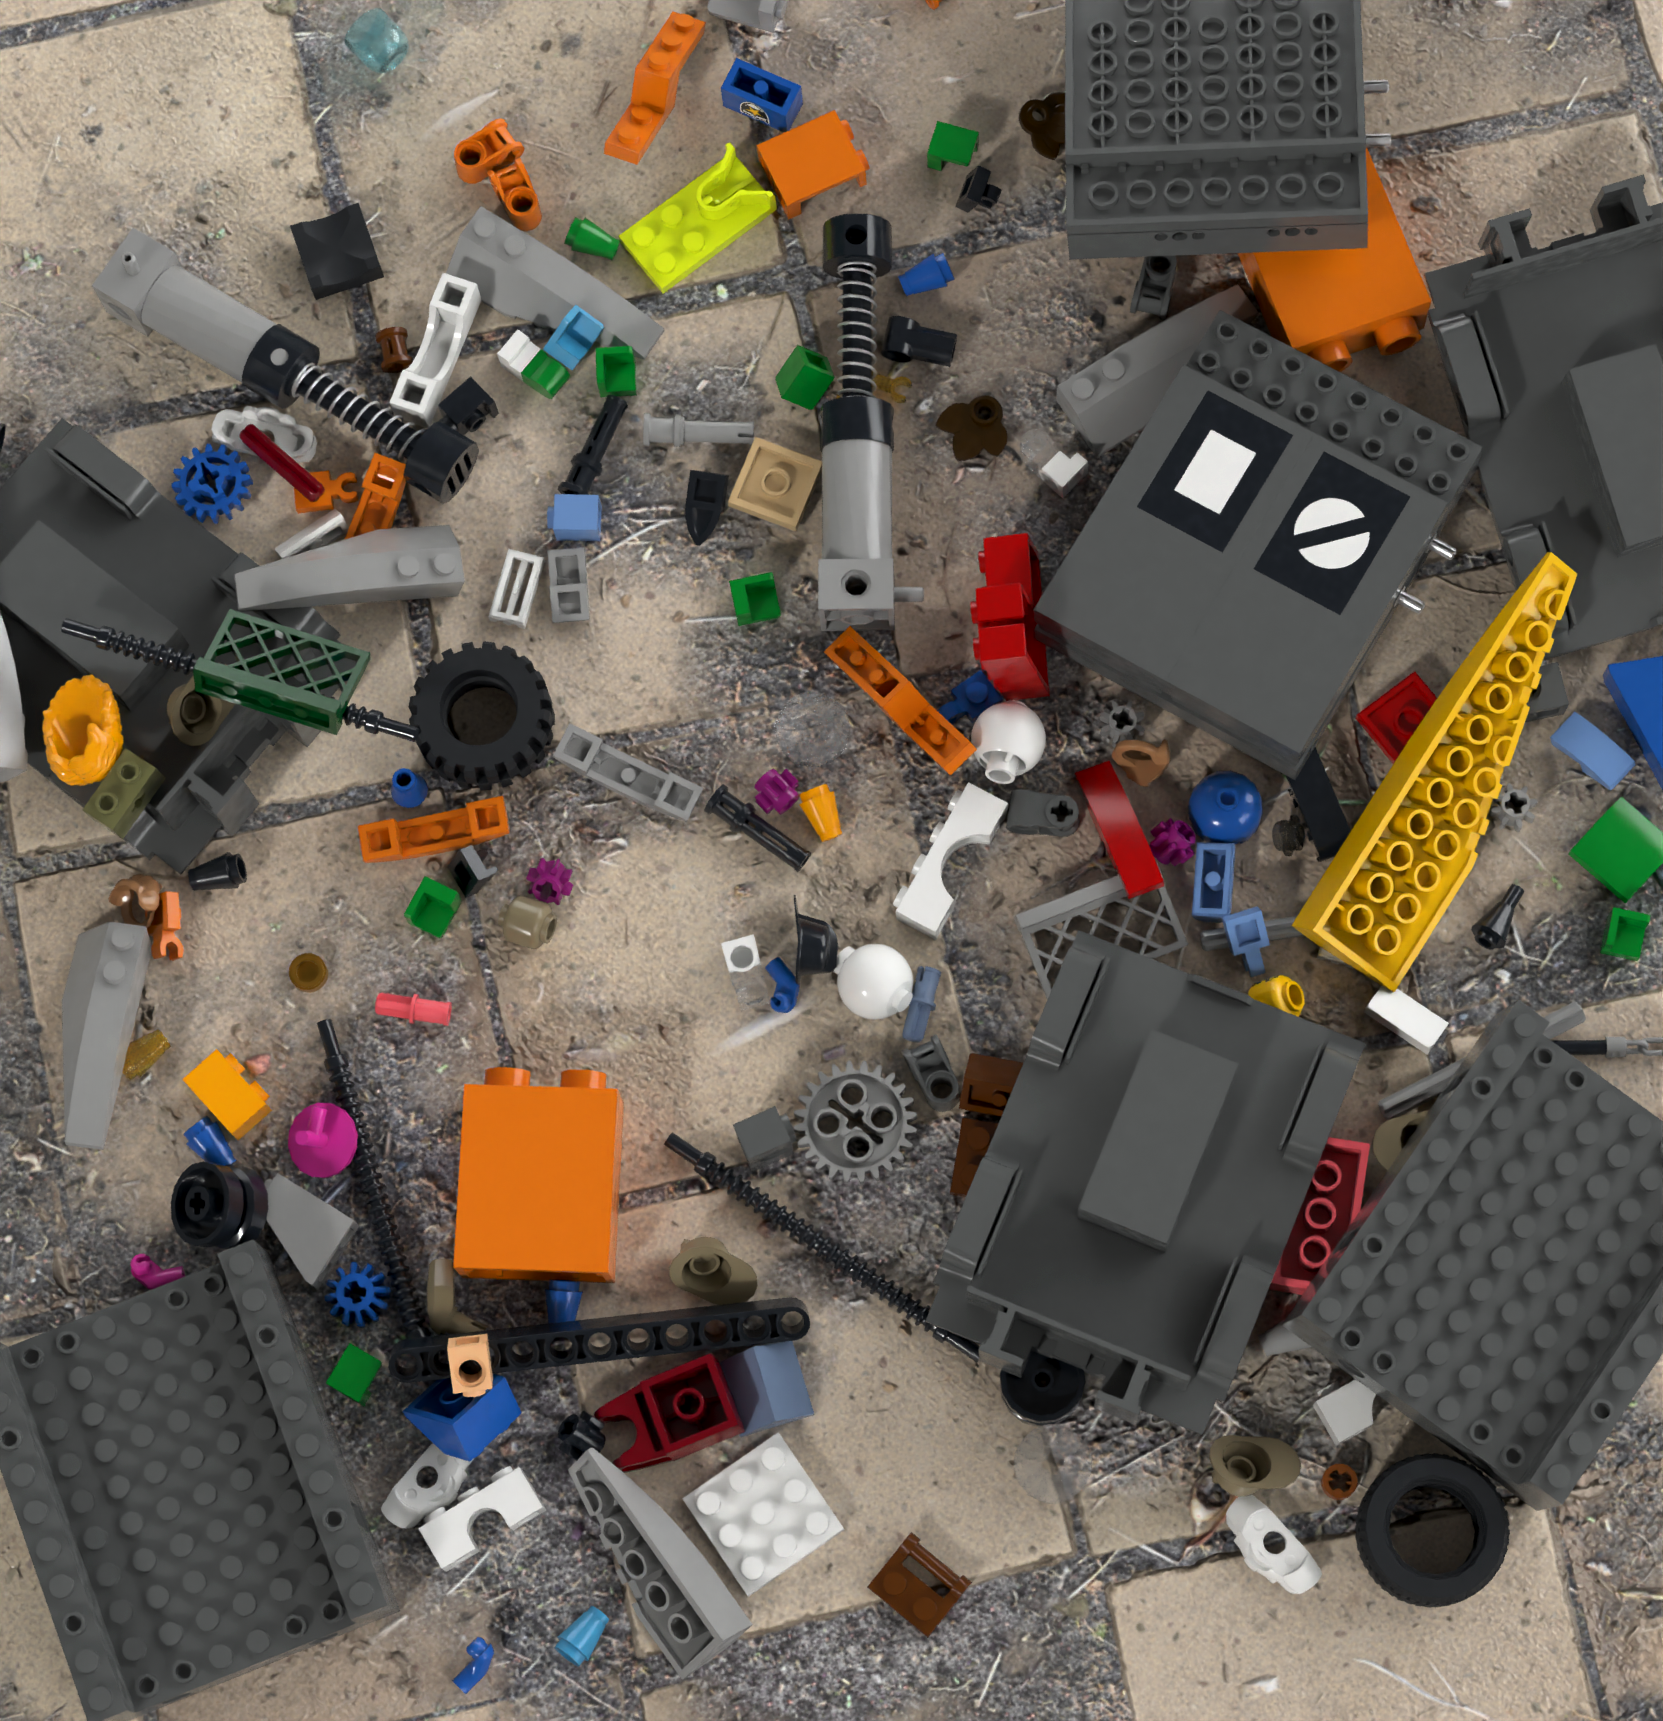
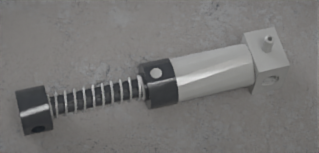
M843 214L830 218L823 225V269L825 273L843 279V282L837 285L839 289L843 290V295L837 299L840 303H843V308L837 312L843 317V322L837 325L842 330V336L837 339L842 343V349L837 352L842 357V363L837 366L842 370V376L837 379L842 384V390L837 393L841 398L829 400L820 409L822 419L820 433V451L822 453V559H819L818 610L821 631H845L849 626L855 631L895 630V602H922L924 600L923 587H895L894 561L892 558V453L894 451L892 422L894 408L891 403L878 399L872 394L877 388L876 383L872 380L877 375L876 369L872 367L877 361L876 356L872 353L877 348L876 342L872 340L877 334L876 329L872 327L877 321L876 316L872 313L877 308L876 302L872 300L876 296L877 291L872 285L876 283L878 277L889 273L892 268V226L888 220L871 214Z
M135 228L131 229L92 285L108 314L148 337L155 330L240 381L243 386L281 409L292 405L301 395L304 397V404H308L311 401L316 404V411L323 408L328 411V418L334 415L338 417L339 425L348 423L351 425V432L360 430L363 432V439H367L370 436L375 439V446L383 444L387 447V453L392 451L398 453L399 461L404 458L408 459L403 473L406 482L442 504L449 502L459 492L473 470L479 453L476 442L440 421L433 423L427 430L416 431L413 422L404 424L403 416L397 415L393 417L390 408L381 410L378 401L369 403L368 395L361 394L357 396L356 388H345L344 381H334L331 373L322 374L321 368L317 366L320 352L316 345L281 324H275L183 269L175 252Z

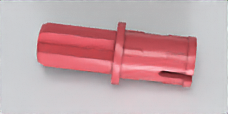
M382 992L376 998L375 1013L378 1015L409 1019L410 1024H414L415 1021L448 1026L450 1022L451 1002L445 1003L419 998V994L409 997Z

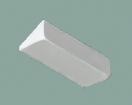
M333 509L277 546L275 551L280 559L294 556L330 544L348 532L349 528L341 513Z
M1384 986L1380 987L1364 1013L1426 1055H1428L1449 1024L1399 989L1392 992Z

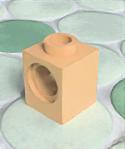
M479 1334L448 1338L447 1351L453 1394L462 1393L464 1397H476L485 1394L487 1389H492L493 1373L488 1335ZM474 1360L480 1364L482 1369L476 1374L469 1375L461 1370L460 1365L464 1361Z

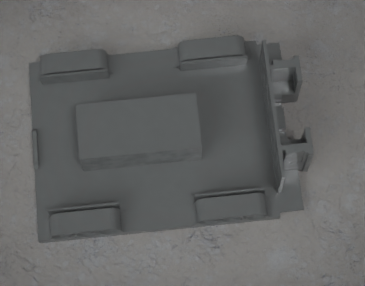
M1644 174L1601 188L1590 208L1591 217L1596 229L1595 233L1585 236L1584 233L1567 237L1551 242L1550 246L1541 249L1537 247L1531 248L1526 232V227L1532 217L1529 208L1488 220L1478 242L1480 250L1484 249V256L1424 273L1435 307L1428 310L1427 315L1466 437L1483 446L1477 472L1515 590H1518L1547 552H1552L1577 573L1562 619L1557 620L1552 633L1554 642L1550 653H1545L1543 660H1549L1663 625V202L1648 206L1643 192L1646 182Z
M61 418L0 488V613L6 627L17 672L22 713L25 716L24 739L25 748L28 752V764L80 806L85 807L103 780L84 786H71L57 777L50 769V764L46 757V745L44 744V733L42 731L44 721L42 712L50 707V700L55 697L59 688L65 685L68 680L73 678L81 679L85 675H93L103 683H108L120 709L121 734L124 741L122 753L125 748L157 768L166 778L123 840L148 860H151L154 855L158 856L181 875L221 827L224 828L226 833L233 836L258 807V801L244 781L251 773L249 768L268 745L274 746L287 731L308 747L321 730L235 704L209 741L202 745L189 746L182 743L174 735L167 715V702L169 696L176 688L188 683L193 676L192 672L186 676L182 669L179 672H174L172 666L169 669H165L163 663L155 666L153 660L145 663L143 657L135 660L133 654L127 657L123 655V651L115 654L113 648L108 651L97 648L94 642L61 632L63 621L65 618L97 628L108 626L114 628L116 634L123 631L125 637L133 634L135 640L143 637L145 643L153 640L156 647L159 644H164L166 650L169 647H174L176 653L179 650H184L186 656L194 653L195 659H198L207 653L229 609L238 611L234 574L259 566L241 552L239 554L166 499L143 475L76 424L72 426ZM312 606L238 611L341 643L337 640L340 637L339 632L328 624ZM234 624L230 630L233 640L252 634L249 628ZM276 636L263 640L268 651L287 645L283 638ZM257 643L238 649L243 659L262 654ZM312 647L298 651L304 662L322 656L320 650ZM231 651L217 656L215 662H223L226 665L236 663L237 660ZM292 654L274 660L279 671L297 665ZM344 658L334 662L339 673L355 668L357 661ZM267 662L249 668L250 672H254L255 675L259 676L272 673ZM328 665L309 671L314 682L332 676ZM302 673L284 679L286 684H294L297 688L308 684ZM337 684L319 691L321 694H325L326 697L331 698L339 689V686Z
M1078 930L1075 940L1064 958L1038 1021L1027 1056L985 1157L980 1162L944 1249L939 1269L933 1281V1284L939 1286L926 1322L980 1344L978 1349L979 1361L1020 1378L1032 1351L1083 1369L1085 1373L1104 1380L1101 1389L1098 1390L1094 1408L1136 1425L1142 1410L1203 1435L1216 1400L1223 1403L1225 1401L1366 1043L1254 1000L1249 995L1196 974L1186 973Z

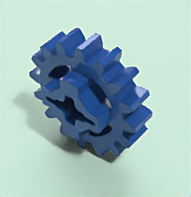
M206 444L204 453H200L196 447L193 448L192 453L194 457L190 460L182 456L180 459L185 467L183 469H174L173 471L176 478L180 480L171 483L174 492L179 493L175 497L178 505H185L183 510L188 516H192L196 512V517L201 523L206 520L207 516H210L214 524H218L219 515L222 514L229 520L233 519L231 510L236 508L243 511L244 507L240 500L242 498L251 499L252 496L250 491L245 488L253 485L251 476L246 474L250 470L245 461L240 462L241 457L237 451L232 452L228 456V450L225 445H221L217 452L213 450L211 444ZM211 463H220L222 465L218 466ZM208 474L212 480H215L218 493H215L213 488L209 487ZM234 487L232 493H231L230 496H229V493H230L231 488ZM204 502H209V503H213V504H212V505H207V504H202V503H204Z

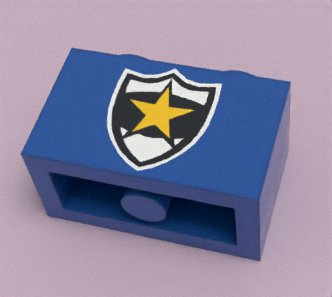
M736 58L721 86L724 107L782 132L790 130L803 105L802 88L800 85Z

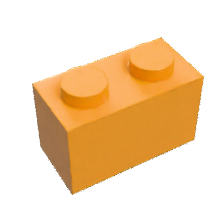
M216 1049L182 1080L237 1140H240L272 1111L265 1103L270 1096L256 1080L250 1085L244 1080L240 1074L246 1069L231 1053L224 1057Z

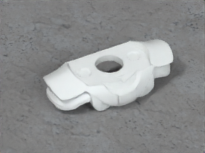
M246 406L243 412L231 409L221 410L216 415L212 424V441L219 445H225L226 448L233 451L258 456L239 437L240 432L248 424H254L262 432L273 434L275 437L274 443L296 462H309L316 453L317 440L315 435H313V431L307 426L296 424L294 417L283 414L272 407L263 406L255 408Z
M432 1443L392 1488L381 1507L383 1515L400 1528L409 1529L415 1527L425 1516L441 1507L450 1505L455 1500L461 1484L467 1477L465 1470L474 1458L469 1462L446 1455ZM424 1467H433L438 1474L437 1482L430 1488H421L417 1483V1474Z
M1254 1495L1238 1497L1234 1500L1226 1512V1523L1236 1535L1234 1542L1240 1548L1247 1566L1252 1571L1265 1576L1272 1584L1278 1582L1289 1593L1301 1594L1312 1588L1321 1578L1322 1572L1306 1548L1276 1515ZM1278 1532L1284 1537L1285 1548L1281 1553L1272 1554L1265 1549L1263 1539L1267 1533Z

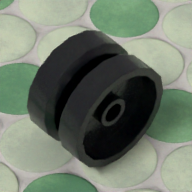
M205 1161L192 1164L180 1175L174 1186L171 1199V1219L176 1233L184 1242L200 1247L230 1249L250 1240H256L265 1226L268 1213V1193L263 1179L255 1170L239 1165H222Z
M1034 1351L1031 1352L1021 1378L1001 1370L999 1380L1001 1398L1009 1412L1022 1423L1036 1427L1055 1426L1070 1418L1080 1405L1086 1382L1083 1369L1056 1358L1051 1359ZM1038 1374L1046 1375L1047 1381L1050 1382L1048 1386L1039 1387L1035 1383V1380L1038 1379Z

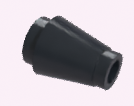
M227 852L195 868L189 869L188 878L194 891L236 889L239 887V884L247 881V872L241 855H232L230 852Z

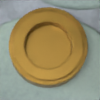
M304 953L297 956L290 964L289 977L297 989L311 993L318 991L325 985L328 978V969L319 956L312 953Z

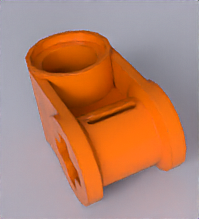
M499 118L488 123L482 130L461 141L454 150L456 170L459 178L469 184L481 182L488 177L487 171L493 170L496 172L502 167L512 164L514 159L523 154L524 146L521 142H516L507 130L508 124L504 119ZM469 158L479 159V161L473 165H467L463 163L466 159Z
M521 158L514 159V164L496 172L493 170L487 171L493 190L498 200L502 202L513 226L521 231L535 229L541 222L542 213L537 195ZM521 206H531L526 212H517V209Z

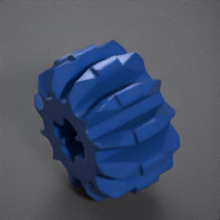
M351 1262L350 1274L348 1275L339 1267L336 1269L337 1275L341 1278L339 1283L330 1279L327 1281V1286L336 1290L335 1293H329L324 1296L327 1303H336L329 1312L333 1317L343 1314L341 1323L345 1326H349L355 1317L357 1326L364 1328L366 1315L374 1322L379 1321V1316L374 1312L376 1307L382 1310H387L389 1307L385 1301L379 1299V1297L391 1294L389 1287L380 1286L386 1277L382 1272L373 1275L374 1267L369 1263L364 1266L360 1273L358 1263ZM359 1286L366 1292L365 1298L360 1296L362 1301L356 1303L349 1295L351 1292L355 1294L353 1289Z

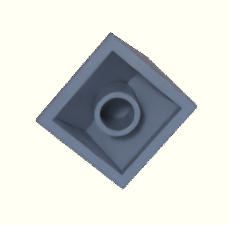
M793 1341L751 1347L719 1362L745 1432L741 1433L740 1437L814 1415Z

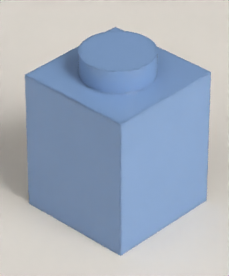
M554 495V506H548L547 527L553 529L556 541H600L602 505L599 495Z

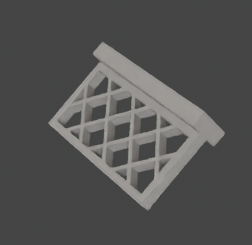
M1116 875L1015 915L1013 917L1022 935L1047 1000L1052 990L1047 973L1052 962L1062 965L1063 960L1056 958L1055 955L1063 937L1074 942L1075 937L1065 932L1071 918L1078 915L1094 921L1089 932L1092 936L1097 925L1100 924L1118 932L1113 943L1115 945L1119 944L1122 935H1126L1142 942L1138 953L1140 955H1143L1147 945L1157 949L1143 955L1151 959L1188 946L1165 885L1157 889L1161 902L1155 914L1135 905L1139 896L1134 897L1131 903L1122 900V898L1127 897L1119 875ZM1116 902L1129 908L1121 927L1100 919L1106 904ZM1163 907L1166 911L1168 919L1160 916ZM1099 908L1096 917L1086 913ZM1133 910L1153 918L1145 938L1125 930ZM1065 921L1061 931L1051 927ZM1157 921L1172 927L1177 942L1161 946L1149 940ZM1046 929L1059 935L1051 955L1037 950L1030 934ZM1039 956L1048 959L1045 969Z

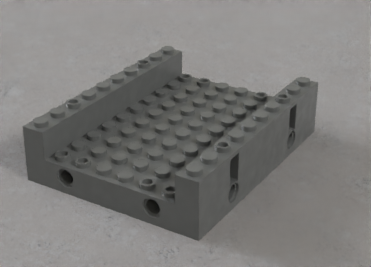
M1517 1000L1492 1018L1282 1323V1326L1533 1509L1539 1511L1563 1505L1663 1354V1121L1544 1036L1542 1033L1550 1022L1520 1000Z
M254 1239L218 1253L220 1261L218 1264L8 1347L0 1342V1470L87 1721H130L400 1612L270 1254Z

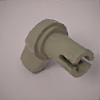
M435 1259L431 1261L427 1281V1312L431 1329L438 1335H444L446 1332L457 1334L486 1330L487 1325L457 1311L459 1307L455 1306L453 1261L450 1259Z

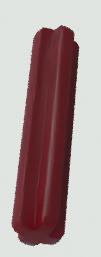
M248 424L240 432L239 437L242 442L310 502H316L324 494L325 489L322 484L254 424Z

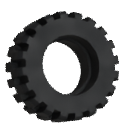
M483 641L482 648H475L473 642L462 644L463 651L453 653L450 648L442 652L444 660L438 664L432 660L425 667L426 677L417 678L413 686L416 695L411 696L409 701V709L412 714L409 718V723L419 728L416 743L426 762L432 769H436L442 778L448 782L456 780L459 787L471 789L472 784L478 785L481 791L492 790V784L499 782L504 788L512 785L511 778L518 774L525 778L532 772L529 766L533 762L540 764L545 757L543 749L545 745L550 746L553 739V732L551 730L552 726L555 725L553 703L542 675L534 669L533 663L527 657H518L515 649L506 645L502 647V650L497 649L494 642ZM483 687L497 688L508 693L516 704L517 716L512 727L503 737L490 744L469 745L458 741L452 735L448 726V716L451 708L461 696L471 690Z

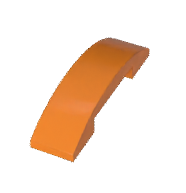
M374 453L361 486L364 488L363 494L345 539L377 529H391L406 484L403 475L406 464Z
M498 796L466 803L467 807L398 822L393 818L359 825L358 831L363 862H387L440 854L462 849L470 845L481 844L509 834L510 830L504 797Z

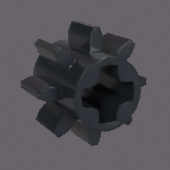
M582 1411L580 1417L576 1414L568 1416L561 1423L558 1430V1438L563 1441L558 1448L576 1461L589 1448L593 1447L600 1453L606 1441L605 1435L600 1432L605 1424L586 1411Z

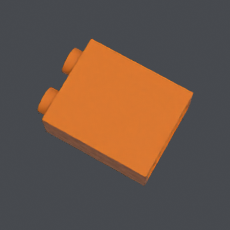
M1367 147V248L1238 253L1271 337L1338 372L1345 370L1352 364L1353 360L1350 354L1377 345L1381 355H1393L1414 346L1422 337L1419 330L1425 327L1428 316L1427 312L1431 305L1430 296Z
M510 1067L486 1069L484 1085L464 1084L453 1268L462 1278L528 1281L557 1279L589 1283H615L624 1102L618 1089L606 1088L607 1075L593 1070L562 1071L560 1087L530 1086L531 1072L525 1069Z

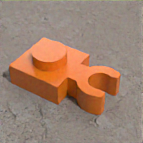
M329 470L310 472L325 489L324 494L316 502H310L294 488L295 507L298 514L333 510V499H340L345 503H354L359 500L357 491H344V487L347 484L357 483V477L352 472L343 473L336 480L331 479Z

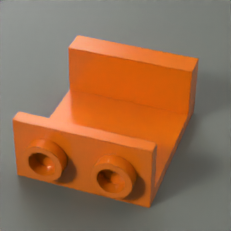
M835 110L757 145L758 160L788 219L802 214L801 202L856 178L860 187L867 185L866 171L870 169L868 161L861 149L855 150L851 142L854 139L851 127L846 119L840 121Z

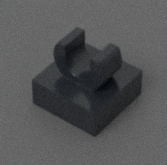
M978 165L966 176L955 207L968 213L978 204L988 209L992 207L993 203L997 204L1002 190L994 185L987 184L991 174L990 170Z
M472 845L460 849L447 866L465 898L477 894L486 881L491 880L498 871L496 866L486 869L482 861H484L489 853L487 850L476 852Z

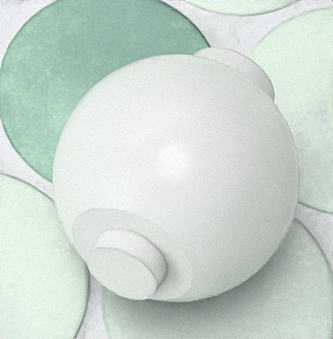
M1009 700L992 705L980 714L972 729L971 743L977 749L974 752L976 759L986 769V777L996 783L1009 784L1015 780V776L1028 772L1039 762L1045 749L1046 734L1044 726L1035 712L1020 701Z
M868 944L856 950L848 946L837 955L836 968L833 972L838 974V992L843 1003L854 1014L866 1019L877 1020L890 1017L897 1012H902L908 1007L913 997L911 993L913 976L908 962L897 950L882 944Z

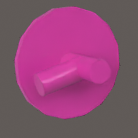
M315 1103L304 1108L295 1117L289 1130L288 1149L292 1161L300 1171L311 1177L329 1178L341 1173L351 1163L357 1150L358 1134L354 1120L345 1109L333 1103Z

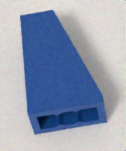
M1663 656L1609 664L1603 674L1604 683L1663 790Z

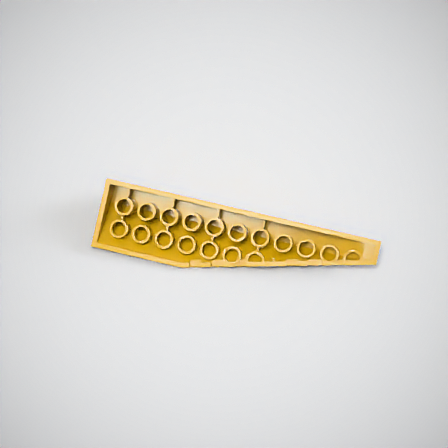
M1552 552L1545 554L1521 584L1436 699L1291 925L1319 947L1392 992H1395L1475 864L1478 855L1475 849L1480 835L1485 836L1490 821L1486 818L1493 799H1498L1502 788L1500 784L1501 776L1505 766L1510 765L1530 709L1527 706L1532 689H1537L1542 675L1538 672L1545 653H1550L1554 642L1552 638L1557 620L1562 619L1577 577V573Z

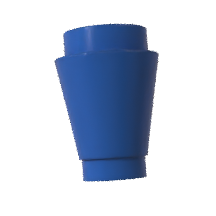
M933 253L906 271L905 274L898 276L906 296L947 287L948 282L955 280L944 253L937 256Z
M406 768L397 770L392 778L391 795L393 800L404 808H414L420 805L428 793L425 779Z
M208 1116L201 1119L183 1134L188 1140L186 1145L205 1162L233 1165L237 1161L217 1121L213 1123Z
M549 1279V1289H545L548 1324L576 1320L583 1291H579L580 1281Z

